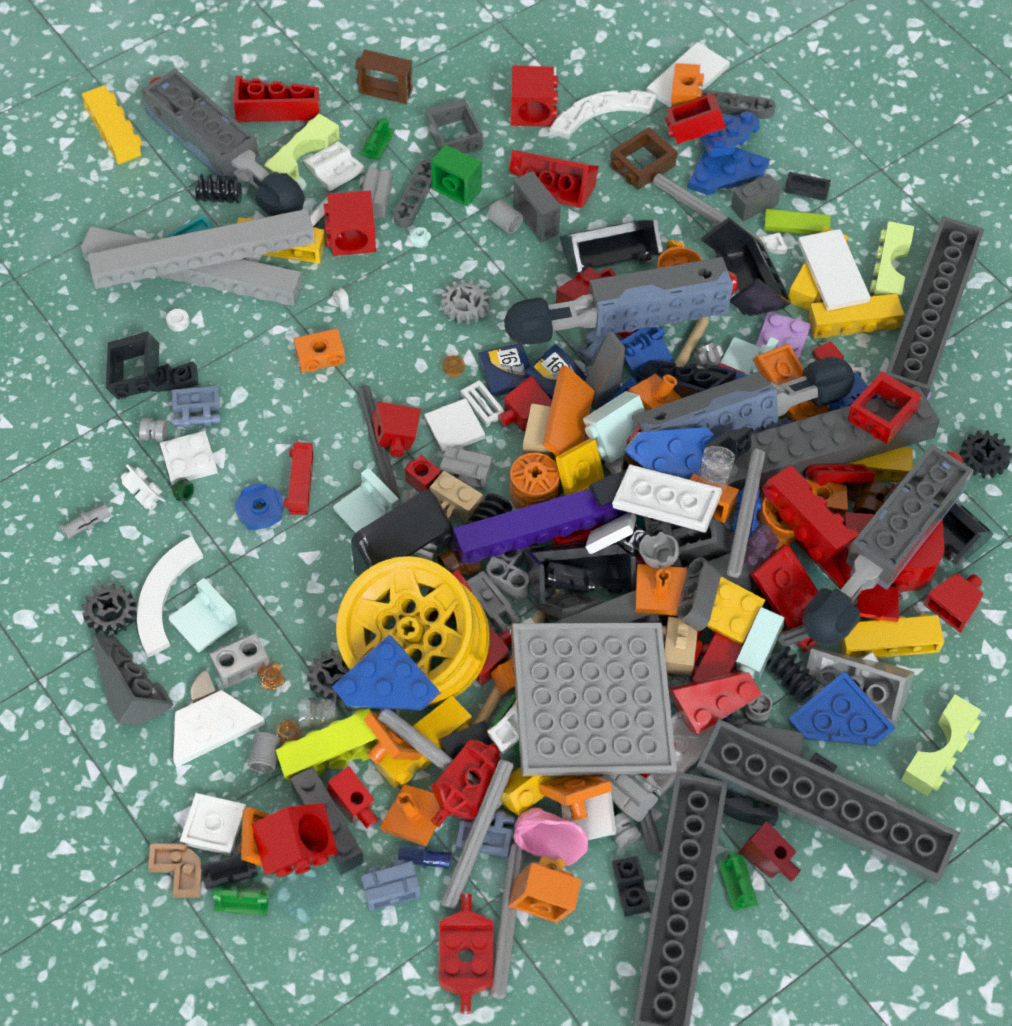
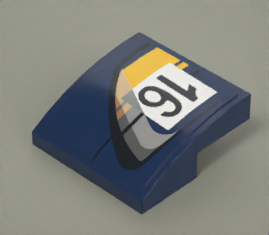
M517 343L478 353L480 364L485 373V381L491 395L512 391L527 379L524 375L525 371L530 367V363L522 344Z
M556 344L531 365L524 375L527 379L532 376L551 400L553 399L560 367L566 365L583 381L586 379V375L579 366Z

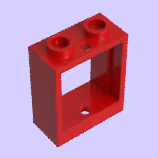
M714 93L666 109L668 117L664 119L670 138L675 137L677 144L726 128Z
M881 372L851 404L847 420L854 426L865 430L874 438L888 444L918 410L922 394L888 374ZM875 394L901 408L900 412L890 423L864 408Z

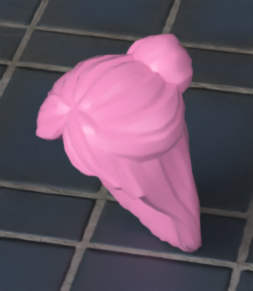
M539 807L529 808L515 822V843L518 847L534 856L541 858L548 856L549 859L555 860L562 858L565 861V866H569L577 862L588 850V837L584 829L572 821L544 811Z

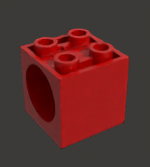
M512 65L511 126H552L553 118H557V106H553V104H558V91L554 90V88H558V75H554V66Z
M371 190L327 194L328 203H323L327 246L328 248L332 247L333 256L375 253L376 238Z
M324 803L286 807L251 824L265 875L276 874L277 878L292 874V871H295L296 875L303 874L311 870L310 866L316 867L329 863L328 858L338 854Z

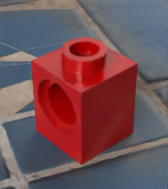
M420 455L416 460H411L406 465L405 481L420 493L430 489V486L441 475L442 471L423 455Z

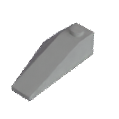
M811 648L807 668L810 669L809 674L811 676L815 675L817 680L825 686L845 671L891 724L896 725L909 695L914 675L913 671L817 648Z

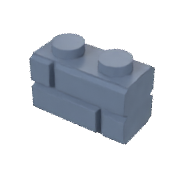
M398 860L393 862L391 867L384 869L372 867L367 869L365 874L361 875L369 912L421 897L420 886L412 861Z

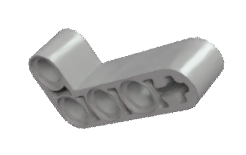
M535 543L521 550L514 549L497 557L492 556L486 566L487 577L502 594L513 600H522L528 594L529 577L527 573L518 567L525 559V549L533 547ZM511 554L514 557H506L505 555ZM499 572L501 575H493L492 573ZM519 583V584H522L523 586L516 587V586H514L513 584Z

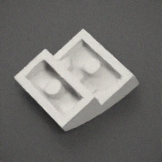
M339 141L303 160L312 175L329 191L365 172L363 164L353 158L350 149Z

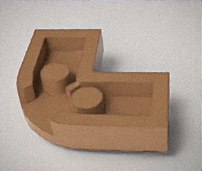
M150 844L149 872H174V898H201L202 871L200 865L202 864L198 855L184 844Z

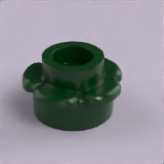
M180 479L173 485V495L177 501H188L193 495L194 486L188 479Z

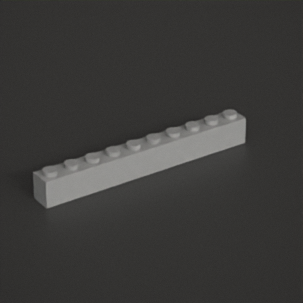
M308 209L100 251L87 254L95 289L169 273L173 274L183 270L196 269L207 265L220 264L231 260H240L274 251H283L298 246H306L315 243Z
M90 226L81 248L84 259L89 261L87 254L154 240ZM244 259L155 276L295 306L303 286L300 271Z

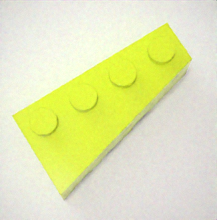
M370 709L358 710L349 718L333 721L322 730L311 731L304 738L297 741H288L283 744L281 748L276 750L284 777L291 783L290 778L311 767H314L318 776L325 774L326 768L341 769L347 767L350 760L361 758L362 761L370 759L367 752L379 740L363 719L370 712H373Z

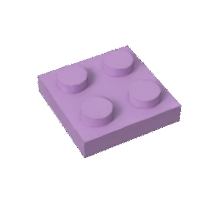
M768 312L756 346L767 345L770 337L779 340L777 348L789 343L798 359H800L811 324Z

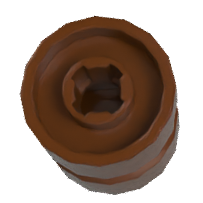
M877 481L864 482L861 485L852 513L876 514L885 503L883 499L888 495L890 489Z
M448 549L436 555L438 564L450 573L458 569L461 575L463 573L470 575L481 569L480 562L462 565L456 549L454 552Z

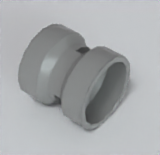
M142 417L139 427L140 440L148 441L155 439L157 442H164L168 431L167 420L158 419L154 421L151 418Z
M762 692V695L749 702L745 708V718L753 725H763L766 723L772 710L773 703L771 698Z
M625 812L614 817L616 834L613 835L616 838L615 843L620 849H624L640 838L641 833L637 827L632 826L631 818Z

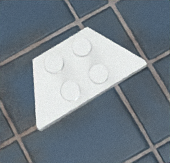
M222 690L175 712L173 761L176 768L265 725L264 718Z

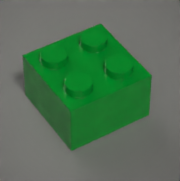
M445 144L431 161L432 190L469 207L482 190V162Z

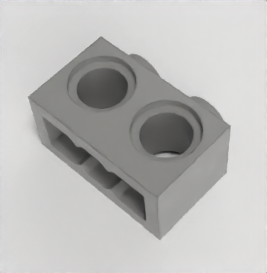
M256 633L251 636H243L237 642L229 646L219 647L210 654L212 665L224 689L270 668L268 656ZM248 652H255L252 656H246ZM227 662L233 663L231 666L228 667L222 666Z

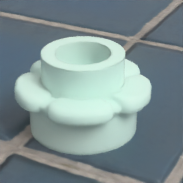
M418 227L410 231L409 239L415 247H424L428 244L431 235L427 232L426 228Z

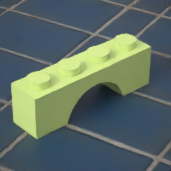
M318 114L300 132H297L293 139L286 145H283L276 155L267 160L264 165L265 170L269 174L276 171L279 174L287 173L297 181L299 179L297 160L308 152L321 151L339 141V125Z
M888 221L886 230H881L879 242H882L883 245L878 247L876 259H880V261L875 263L873 276L877 277L876 280H872L869 293H873V296L898 293L899 300H901L905 277L893 268L891 262L897 258L907 257L912 242L914 226Z
M954 695L938 721V725L942 728L946 737V746L936 752L918 751L906 769L901 781L927 797L932 789L938 791L945 779L941 776L944 770L950 772L957 760L953 757L956 751L962 753L969 741L965 738L968 732L974 734L981 721L977 718L981 709Z

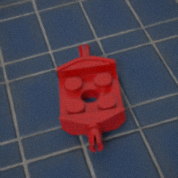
M468 740L438 780L432 783V791L440 806L439 811L431 819L432 823L436 822L435 826L440 827L448 815L468 821L474 819L477 815L497 765L502 759L499 755V749L494 742L486 745L480 741ZM468 772H474L477 775V785H472L468 782Z
M466 893L461 894L460 912L439 921L438 982L439 986L444 990L459 995L460 1014H465V1006H467V1014H471V998H473V995L486 991L493 986V921L473 912L472 894L467 893V901ZM463 950H469L473 953L474 957L469 962H463L458 957L459 953Z

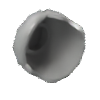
M659 532L656 536H649L647 534L639 543V552L648 566L654 569H663L673 565L680 554L679 544L674 537Z

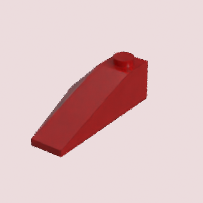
M512 150L509 172L517 177L533 171L556 201L578 208L584 207L593 192L599 169L598 165Z

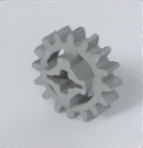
M464 279L461 280V284H457L454 281L452 288L446 286V292H442L441 308H444V315H449V320L451 321L456 318L458 324L462 320H465L467 325L472 319L478 322V316L484 318L485 311L489 310L487 289H481L480 283L473 285V280H470L468 284L465 283Z

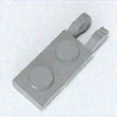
M484 571L466 581L471 587L472 593L482 605L487 618L491 623H494L500 633L508 629L507 625L500 618L505 614L511 624H521V620L513 611L512 605Z

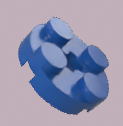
M257 483L249 485L241 491L238 500L236 499L235 509L238 519L245 524L246 528L255 530L268 528L280 522L284 505L282 496L277 489L274 488L273 490L267 487L266 484ZM256 503L266 505L261 510L254 509L256 507Z

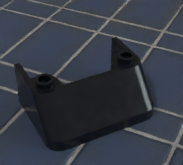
M728 217L701 238L702 242L715 251V258L723 257L726 267L730 272L735 273L740 292L730 299V303L736 306L743 315L755 316L777 311L791 304L790 297L764 245Z
M657 219L636 220L560 236L561 246L570 271L575 272L576 275L589 267L592 268L593 266L638 258L639 262L652 260V255H661L663 253Z
M908 471L903 476V478L896 484V486L888 493V495L883 499L884 501H886L889 498V496L893 493V491L897 488V486L902 482V480L910 471ZM958 500L943 518L944 548L947 551L945 556L954 565L963 564L994 535L985 524Z
M430 489L420 492L353 535L351 539L354 572L358 577L370 567L382 561L396 557H409L431 542L436 546H447L448 549L455 550L452 542L453 527L438 498Z
M587 541L528 547L525 549V562L531 593L540 604H545V600L551 599V596L556 594V590L568 589L545 584L544 575L549 561L596 571L593 579L595 586L601 585L608 589V592L618 593L622 589H626L629 593L636 590V556L625 549L619 541L593 554H589L586 548Z

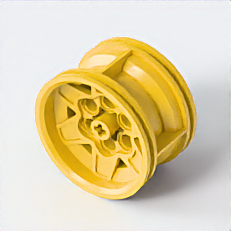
M396 557L370 567L350 586L338 611L336 625L338 646L350 670L389 634L394 637L412 659L415 653L422 652V658L416 664L441 692L426 707L439 705L450 696L455 698L463 693L476 680L488 656L490 630L482 605L474 594L448 570L427 559ZM420 588L434 591L423 597ZM390 598V603L386 604L385 602ZM415 603V610L412 613H407V606ZM438 611V618L434 622H429L430 614ZM453 612L456 616L457 632L446 626L447 620ZM391 619H396L395 627L388 630L387 623ZM371 632L376 634L373 641H371ZM436 636H442L440 645L433 647V639ZM433 656L446 658L438 667L430 671V663Z

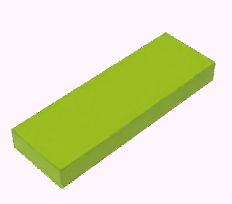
M766 209L764 231L806 235L818 234L822 232L824 227L830 229L831 215Z

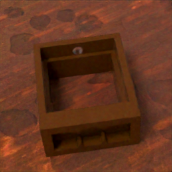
M364 49L361 57L357 58L355 69L358 70L356 83L359 84V93L407 105L413 91L412 60ZM370 69L398 76V82L372 77Z
M648 127L611 151L610 166L615 172L623 176L629 185L639 190L652 182L658 173L663 175L675 167L678 152L651 127ZM642 147H645L657 160L639 170L626 158Z

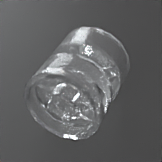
M720 446L707 447L703 452L697 482L722 488V491L726 490L735 459L733 452Z
M301 697L299 729L314 731L319 726L322 730L333 721H336L338 714L337 698H325L318 703L316 698Z

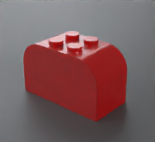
M845 512L842 524L848 530L853 528L860 534L875 514ZM943 519L890 587L899 588L900 592L918 591L926 588L932 582L944 554ZM853 541L843 552L838 554L839 569L847 581L851 578L850 572L853 567L845 562Z

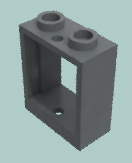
M465 98L425 110L426 125L439 151L445 144L458 149L464 154L483 149V133ZM463 120L470 136L445 143L438 127Z
M533 171L519 176L514 180L513 208L523 215L524 223L542 243L559 234L561 206Z

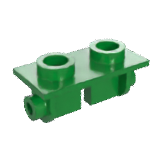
M381 118L377 121L359 155L380 160L395 132V129L389 128L388 119Z
M733 852L727 855L728 859L718 861L732 910L758 906L744 856H738L737 852Z
M217 885V889H214L213 900H215L213 912L266 916L270 889Z

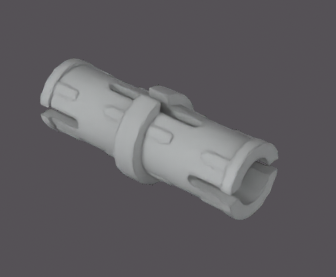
M102 503L87 513L81 512L79 517L60 527L65 537L70 539L85 529L89 531L93 528V525L111 517L106 505Z

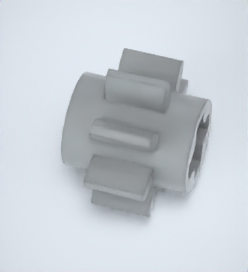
M709 341L697 346L698 352L694 355L697 365H704L705 369H707L710 365L716 366L721 363L719 358L724 355L721 345L716 346L713 341Z

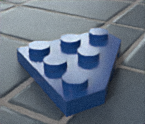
M742 112L739 115L732 116L722 115L726 128L699 137L710 157L734 153L738 144H744L750 138L752 132L756 133L760 129V121L754 112Z
M737 147L734 153L717 157H710L707 150H705L688 181L687 188L709 195L721 188H726L727 190L741 186L743 182L754 181L758 177H763L769 167L770 159Z
M707 427L638 432L623 451L642 468L689 480L693 474H698L705 466V445L717 437Z
M390 634L332 686L347 706L351 708L423 710L441 694L440 690Z
M845 671L787 719L797 732L804 735L806 740L876 746L896 729Z

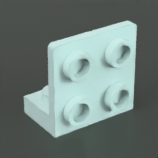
M734 337L721 363L745 372L747 375L760 373L753 359L757 355L777 348L779 340L770 337L767 345L762 344L759 347Z
M369 468L361 473V486L333 506L334 511L355 533L399 506V498Z
M205 578L196 583L199 592L197 597L169 617L170 623L197 652H201L237 625L235 610Z

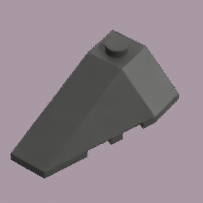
M613 331L606 335L593 354L585 382L595 390L591 405L594 410L605 405L620 389L625 347Z
M93 634L92 641L108 706L118 723L140 725L172 708L174 704L165 689L158 682L153 684L147 677L149 672L144 667L140 668L131 661L133 655L114 636Z

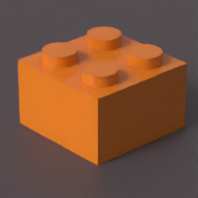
M531 863L515 877L508 907L558 923L575 910L581 879L575 878L568 871L549 869V866L545 863Z

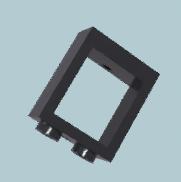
M149 331L108 342L106 389L117 400L158 389L160 343ZM145 355L144 375L123 380L124 360Z

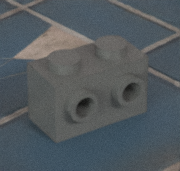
M770 174L758 177L753 182L739 186L733 191L731 208L742 221H745L766 211V209L777 206L782 188Z

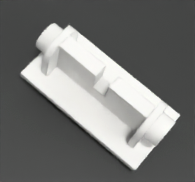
M128 464L126 465L130 471L121 476L122 484L133 495L140 489L135 498L145 509H154L158 500L166 502L160 495L162 490L155 483L147 481L148 475L140 467L135 469Z

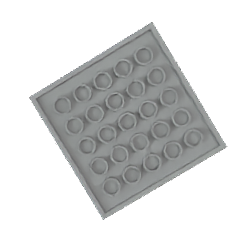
M661 623L512 624L511 637L522 776L675 773L677 771Z

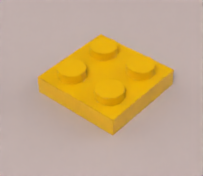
M588 439L555 457L565 496L590 489L589 485L605 478L595 439Z
M721 577L707 627L742 645L765 600Z

